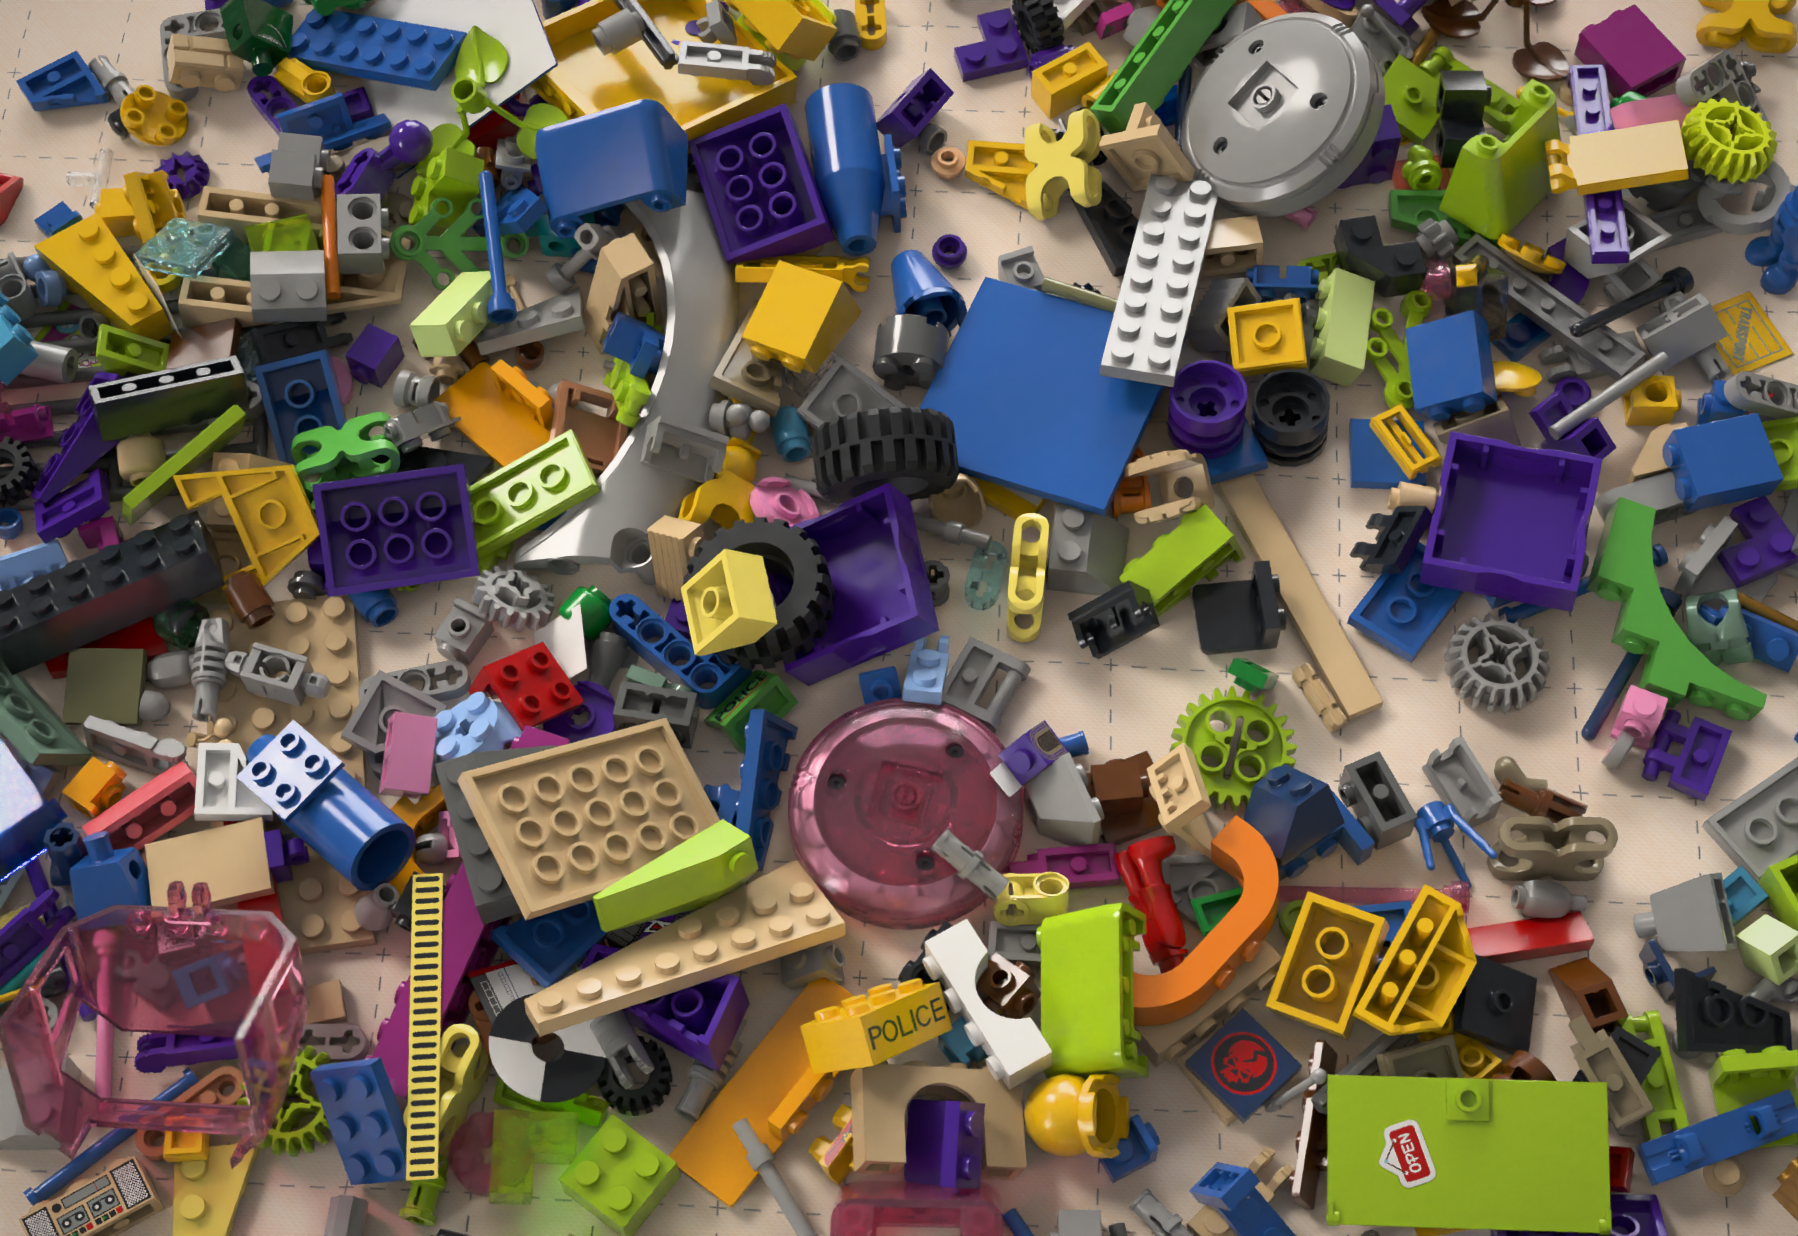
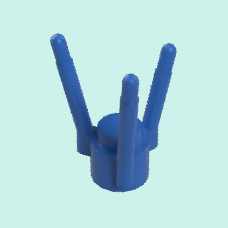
M1433 801L1417 811L1415 828L1419 834L1427 869L1429 871L1435 869L1429 839H1432L1436 843H1441L1464 888L1470 889L1472 886L1449 841V838L1455 832L1454 825L1456 824L1491 859L1498 857L1497 852L1457 813L1452 803L1445 806L1442 801Z

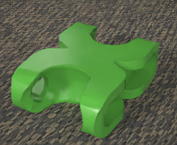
M374 412L350 419L343 425L341 430H336L332 426H323L296 435L292 440L291 453L294 461L297 463L295 470L307 497H314L312 484L396 473L400 467V454L392 439L387 438L385 434L369 436V432L373 427H383L391 417L384 412ZM307 445L317 447L319 451L313 454H306L301 449ZM378 455H386L390 458L388 462L383 464L372 460L373 457ZM321 473V478L315 483H308L303 480L309 474Z

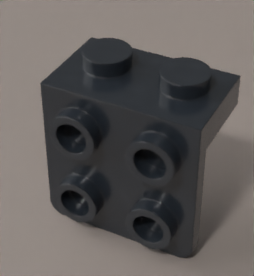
M1269 560L1254 562L1251 580L1200 584L1193 587V607L1200 649L1204 654L1211 655L1277 648L1280 631L1286 629V616L1284 608H1278L1276 597L1280 596L1278 574L1271 573Z

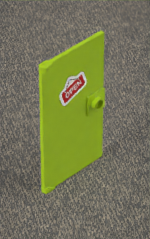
M1327 1075V1226L1359 1225L1578 1232L1611 1235L1607 1083Z

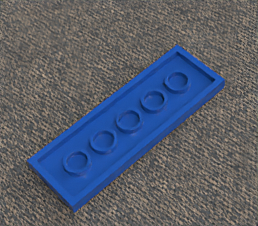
M313 8L292 35L291 52L287 58L292 59L295 57L309 68L436 91L455 66L459 50L467 33L336 10L329 16H322Z

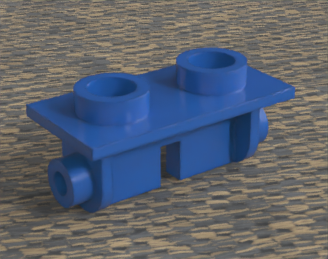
M1254 265V268H1247L1246 278L1251 281L1262 297L1260 303L1271 302L1274 299H1284V296L1289 292L1297 295L1300 298L1301 304H1305L1310 300H1318L1315 298V294L1318 293L1319 270H1312V266H1287L1286 278H1279L1280 266Z

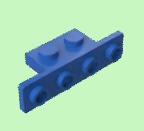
M341 92L275 115L281 132L322 136L325 150H345L351 147L354 141L362 138L367 140L379 138L385 134V130L392 128L390 120L384 113L352 123ZM272 152L255 158L261 173H269Z

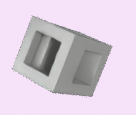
M1032 246L998 256V277L1000 281L1044 292L1041 291L1044 276L1035 259Z
M457 597L453 602V609L433 636L438 647L437 650L443 657L448 660L458 659L470 665L493 633L494 628L492 622L488 621L490 617L488 613H479L478 607Z

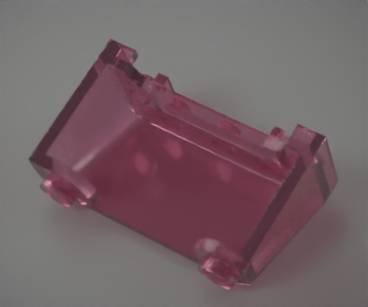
M905 1181L848 1182L840 1188L836 1195L831 1216L830 1236H877V1227L960 1228V1236H1003L1002 1199L997 1189L986 1183H980V1189L947 1188Z

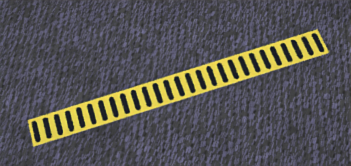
M443 873L413 875L406 1181L438 1179Z

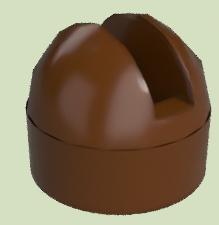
M539 341L516 346L515 359L519 367L527 371L537 369L544 359V347Z

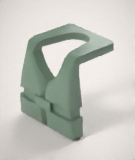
M1726 589L1685 597L1688 639L1712 664L1718 667L1722 661L1727 665L1751 662L1754 659L1751 642L1747 640L1749 633L1742 615L1736 589ZM1711 599H1723L1728 604L1726 615L1717 626L1710 624L1699 614L1698 608L1702 602Z

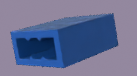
M1475 310L1405 329L1414 409L1430 421H1443L1449 419L1451 414L1462 411L1478 412L1485 409V405L1498 402L1488 323Z
M1758 412L1675 429L1663 445L1662 455L1664 462L1668 467H1671L1675 478L1676 494L1680 500H1683L1687 512L1771 495L1783 480Z

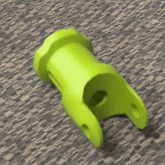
M439 1151L438 1162H442V1166L438 1168V1179L408 1181L411 1184V1189L405 1208L400 1209L398 1216L401 1219L422 1226L435 1225L437 1218L434 1216L439 1194L444 1192L446 1188V1173L449 1166L448 1159L444 1155L439 1156Z

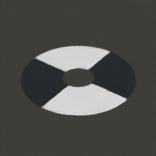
M536 993L528 994L512 1001L498 1014L489 1035L490 1058L496 1072L505 1084L518 1094L540 1102H563L578 1097L589 1090L600 1077L606 1062V1055L590 1028V1023L594 1019L552 1032L562 1039L564 1052L558 1060L545 1062L537 1058L533 1053L532 1041L538 1033L526 1014L524 999Z

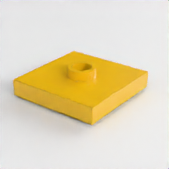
M1300 298L1227 308L1233 368L1241 373L1242 377L1267 374L1282 369L1308 368Z

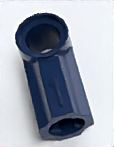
M60 822L56 827L46 831L43 843L51 859V884L57 887H71L70 869L87 856L88 852L80 832L75 830L73 823Z

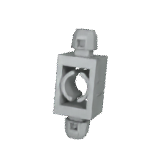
M254 642L250 655L240 651L230 652L224 663L229 673L241 677L249 693L301 707L306 695L314 698H324L328 695L331 688V682L325 675L314 672L308 657ZM285 671L289 674L290 677H288L287 674L283 673L279 677L270 678L267 676L266 673H268V675L273 676L277 672Z

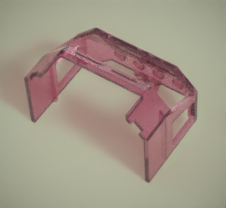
M173 881L169 883L167 890L168 907L116 904L61 927L0 1020V1042L24 1126L38 1136L44 1131L61 1144L58 1150L72 1160L91 1127L242 1135L230 1158L232 1169L239 1164L249 1150L256 1148L265 1140L285 1101L303 1026L310 1006L298 940L271 911L210 909L211 894L206 882L194 884L191 892L193 908H186L187 894L184 889V883L182 881ZM64 954L71 984L51 1034L41 996V988ZM81 1002L121 1031L235 1037V1045L249 1106L101 1098L61 1070ZM285 1031L284 1036H283V1040H282V1043H281L280 1035Z

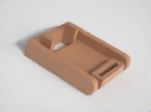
M562 380L557 387L550 440L572 429L578 437L593 473L601 475L613 461L626 441L628 426L616 420L618 408L613 394L567 380ZM579 401L606 408L607 414L604 417L574 407Z

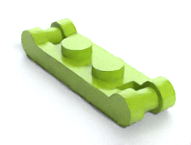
M1444 46L1438 47L1432 53L1431 60H1426L1419 66L1420 69L1437 81L1440 80V69L1448 71H1474L1454 58L1452 52ZM1485 78L1486 85H1491L1492 97L1490 106H1485L1482 120L1507 136L1521 101Z
M614 357L615 366L612 372H607L603 384L611 389L617 405L618 413L616 420L626 426L635 428L640 419L639 410L642 405L647 404L651 392L645 377L641 379L630 374V364Z
M1657 1010L1644 1011L1643 1016L1631 1017L1628 1013L1629 1017L1622 1026L1624 1030L1636 1037V1033L1645 1032L1649 1036V1040L1642 1041L1661 1052L1641 1085L1655 1109V1112L1641 1119L1645 1142L1663 1136L1660 1124L1671 1123L1673 1132L1689 1126L1662 1019Z

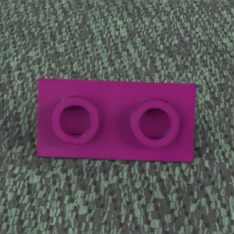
M34 404L33 407L14 410L9 414L0 413L1 442H3L5 436L11 437L13 442L17 439L22 444L54 438L51 406L40 407L39 404Z

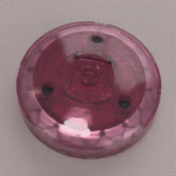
M902 698L875 701L843 714L826 726L811 741L795 768L796 774H793L787 807L790 837L797 861L832 906L846 915L867 924L889 929H924L943 924L944 921L950 922L966 915L980 906L989 896L967 878L964 880L957 875L958 871L944 858L932 851L931 848L948 829L974 852L976 850L983 854L982 859L1001 874L1008 873L1009 865L1011 862H1015L1021 844L1024 796L1023 788L1021 787L1011 797H1008L990 775V772L1003 762L998 754L1006 748L976 718L947 704L941 707L940 705L902 701Z

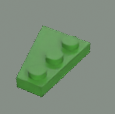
M1446 190L1389 191L1390 227L1417 234L1419 232L1417 226L1430 217L1434 222L1438 221V223L1444 219L1457 234L1459 241L1454 245L1461 247L1477 233L1438 210ZM1480 235L1482 238H1484L1489 243H1491L1499 250H1501V248L1497 244L1498 240L1489 239Z

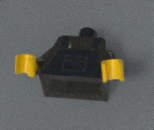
M1477 254L1463 260L1460 265H1456V268L1449 269L1441 281V287L1446 291V317L1475 310L1488 323L1490 341L1506 338L1509 274L1489 267L1488 258L1482 254Z

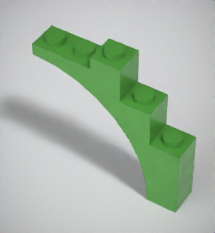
M1619 497L1608 511L1586 590L1597 593L1604 600H1618L1622 602L1611 642L1621 645L1627 652L1633 654L1644 653L1647 655L1638 688L1668 698L1665 708H1674L1683 698H1687L1693 705L1713 707L1724 711L1732 719L1750 721L1764 709L1767 694L1740 683L1719 669L1689 641L1672 617L1661 594L1653 565L1652 531L1656 509Z

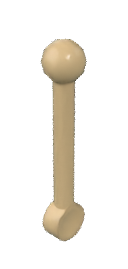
M506 275L507 290H510L519 311L525 309L526 307L516 289V277Z

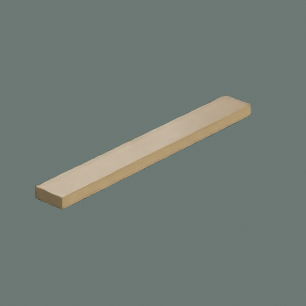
M1250 473L1214 484L1257 561L1269 560L1271 573L1278 574L1280 583V596L1278 598L1340 709L1347 717V721L1382 708L1383 700L1254 474Z

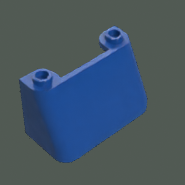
M636 100L547 126L536 133L535 152L545 205L548 208L549 226L561 240L573 238L576 230L585 224L583 215L637 199H641L648 207L657 212H667L670 209L686 205L688 134L665 107L655 100Z

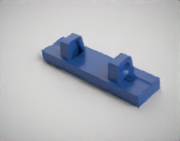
M1789 1089L1635 1146L1650 1183L1654 1186L1797 1133L1798 1109ZM1749 1116H1754L1760 1130L1759 1135L1756 1134Z

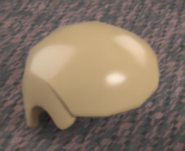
M959 473L956 482L950 489H945L944 492L938 495H930L928 498L929 510L934 519L947 523L949 520H954L965 524L967 529H971L981 521L986 509L983 492L979 484L973 477L963 473Z

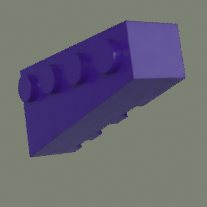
M594 943L581 970L621 949ZM727 974L624 1008L623 1011L632 1026L719 1072L750 1002L740 977Z

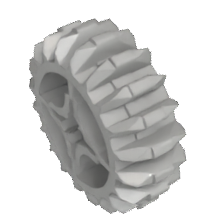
M1490 612L1485 615L1483 622L1474 616L1470 620L1469 626L1462 624L1458 628L1457 635L1454 634L1450 638L1449 649L1446 650L1444 656L1445 661L1448 662L1445 672L1446 675L1452 676L1450 680L1451 688H1461L1459 693L1460 700L1469 696L1473 698V709L1478 707L1481 702L1487 704L1488 713L1492 712L1495 706H1499L1505 714L1510 710L1511 704L1520 710L1524 707L1526 701L1532 703L1536 699L1538 692L1543 690L1546 684L1545 677L1548 676L1550 671V665L1547 664L1549 651L1542 650L1544 645L1543 638H1532L1535 632L1534 627L1525 630L1521 628L1522 622L1520 618L1514 621L1513 624L1507 622L1508 619L1505 613L1500 616L1499 621L1494 620ZM1476 646L1479 650V658L1476 663L1470 665L1467 653ZM1523 661L1526 675L1518 680L1515 676V668L1518 663Z

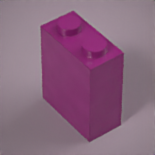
M1636 4L1624 10L1614 11L1607 19L1597 24L1586 26L1578 36L1579 39L1574 53L1584 65H1605L1608 92L1614 98H1620L1628 91L1637 92L1645 97L1656 93L1678 80L1686 61V57Z

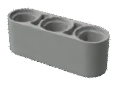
M1672 470L1610 489L1597 497L1594 502L1604 524L1608 511L1619 497L1656 509L1654 525L1699 511L1687 512L1683 500H1680L1676 494L1675 478Z

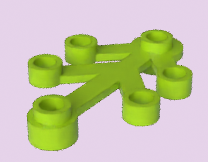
M1411 291L1401 301L1400 312L1407 319L1405 329L1421 325L1423 319L1431 311V297L1425 291ZM1377 308L1371 315L1370 328L1377 332L1381 338L1374 337L1367 342L1366 359L1373 363L1386 382L1384 401L1387 406L1393 408L1402 404L1406 410H1410L1414 407L1406 332L1402 343L1391 327L1393 323L1391 312L1385 308ZM1377 317L1381 318L1384 323L1379 322ZM1371 347L1377 348L1379 353L1374 352ZM1388 349L1399 364L1398 373L1385 357Z

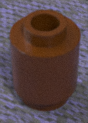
M240 571L226 580L227 587L223 590V594L242 624L246 623L249 629H255L275 617L276 613L273 610L275 604L256 573L247 574L246 571Z

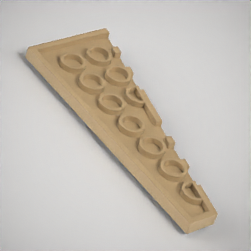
M795 860L524 999L526 1014L538 1035L543 1036L846 936L845 922L798 860Z

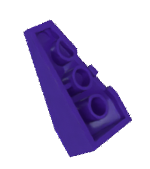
M97 371L88 386L124 378L118 374ZM88 387L73 411L79 415L77 421L69 428L64 429L59 438L61 441L60 446L62 447L60 454L55 453L48 460L30 495L31 498L37 501L48 502L120 442L112 440L102 441L96 426Z

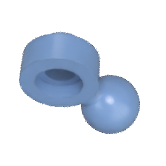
M38 254L28 256L23 263V272L29 280L36 282V292L40 304L43 307L60 305L62 298L66 296L64 278L62 276L59 277L55 270H51Z

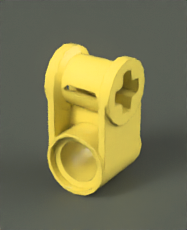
M1057 872L1002 874L1005 878L1009 879V883L1000 895L996 897L997 903L994 906V916L1000 924L1005 926L1042 925L1046 917L1068 913L1069 882L1064 875ZM1009 884L1013 885L1012 895H1009ZM1012 904L1013 915L1009 914L1008 905Z

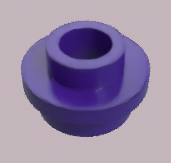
M952 234L943 235L933 245L932 257L935 263L943 268H956L965 262L967 247L958 236Z

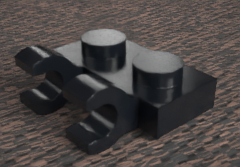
M1397 506L1392 515L1374 513L1370 516L1365 527L1367 529L1379 530L1375 537L1377 543L1357 542L1349 555L1351 558L1363 559L1359 566L1363 571L1402 574L1421 537L1424 535L1433 514L1427 506Z

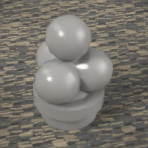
M723 400L721 403H714L710 409L709 426L711 431L728 437L734 436L745 441L749 438L751 429L758 433L764 432L770 425V417L766 412L754 410V407L743 402L734 404L732 400Z

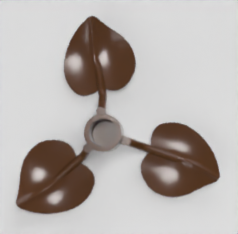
M1438 0L1431 5L1422 6L1421 13L1426 22L1440 34L1455 39H1466L1476 36L1480 32L1481 26L1478 21L1485 20L1499 0H1491L1484 11L1479 14L1477 7L1468 0H1462L1451 6L1448 0ZM1505 0L1506 4L1511 7L1519 8L1523 6V45L1525 48L1519 49L1514 53L1512 64L1515 70L1525 78L1549 82L1560 81L1568 76V62L1559 48L1548 42H1538L1534 45L1530 42V5L1543 7L1551 5L1557 0Z

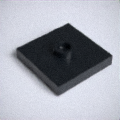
M1475 954L1477 963L1457 999L1453 1031L1514 1054L1517 1050L1529 1052L1537 978Z

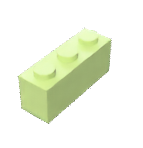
M1336 268L1327 279L1323 278L1319 282L1318 293L1315 294V298L1318 299V309L1316 311L1317 317L1312 325L1315 332L1311 345L1309 373L1348 387L1364 371L1375 281Z
M490 271L462 272L409 325L421 357L458 356L490 322L487 312V302L493 294Z

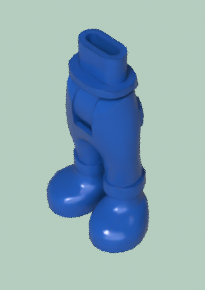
M1796 186L1794 191L1786 195L1785 200L1779 206L1773 220V230L1770 235L1756 237L1749 242L1745 250L1746 260L1750 264L1758 267L1769 266L1763 272L1760 284L1765 291L1774 295L1788 293L1794 288L1798 280V186Z

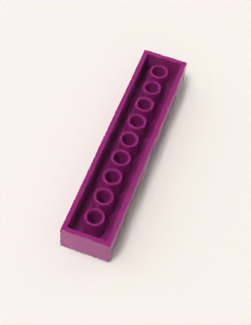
M526 725L521 737L517 736L514 738L510 749L550 745L559 747L570 744V740ZM462 857V863L457 874H452L449 877L444 892L446 898L442 909L440 1039L450 1026L465 1024L470 1013L469 998L473 991H475L468 973L492 965L499 946L490 938L491 931L502 925H505V927L510 925L514 916L512 915L483 925L474 902ZM411 973L407 982L402 981L397 988L394 997V1004L396 1005L390 1018H385L377 1033V1041L379 1042L373 1055H368L365 1058L381 1057L402 1116L408 1104ZM455 1040L451 1046L452 1051L455 1047L457 1040Z

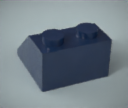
M1286 764L1271 769L1266 774V777L1254 784L1243 818L1244 821L1264 837L1274 854L1276 862L1282 866L1345 823L1329 784Z

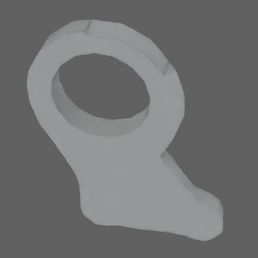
M1772 161L1769 168H1766L1764 173L1759 175L1757 179L1750 178L1747 183H1762L1774 190L1775 196L1772 202L1763 210L1748 215L1731 214L1720 206L1724 196L1713 200L1711 188L1703 184L1700 186L1697 196L1698 209L1706 220L1725 232L1739 235L1763 232L1773 228L1775 214L1781 203L1785 200L1786 195L1791 192L1790 181L1782 167Z

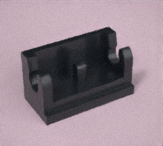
M1130 580L1068 613L1069 621H1072L1078 644L1082 649L1089 646L1092 656L1097 659L1106 656L1160 626L1150 591Z

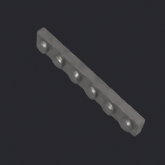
M1477 233L1453 254L1452 264L1455 266L1473 264L1476 260H1481L1483 266L1477 273V281L1614 380H1620L1644 362L1646 353L1607 325L1581 337H1573L1570 333L1571 326L1591 316V314Z

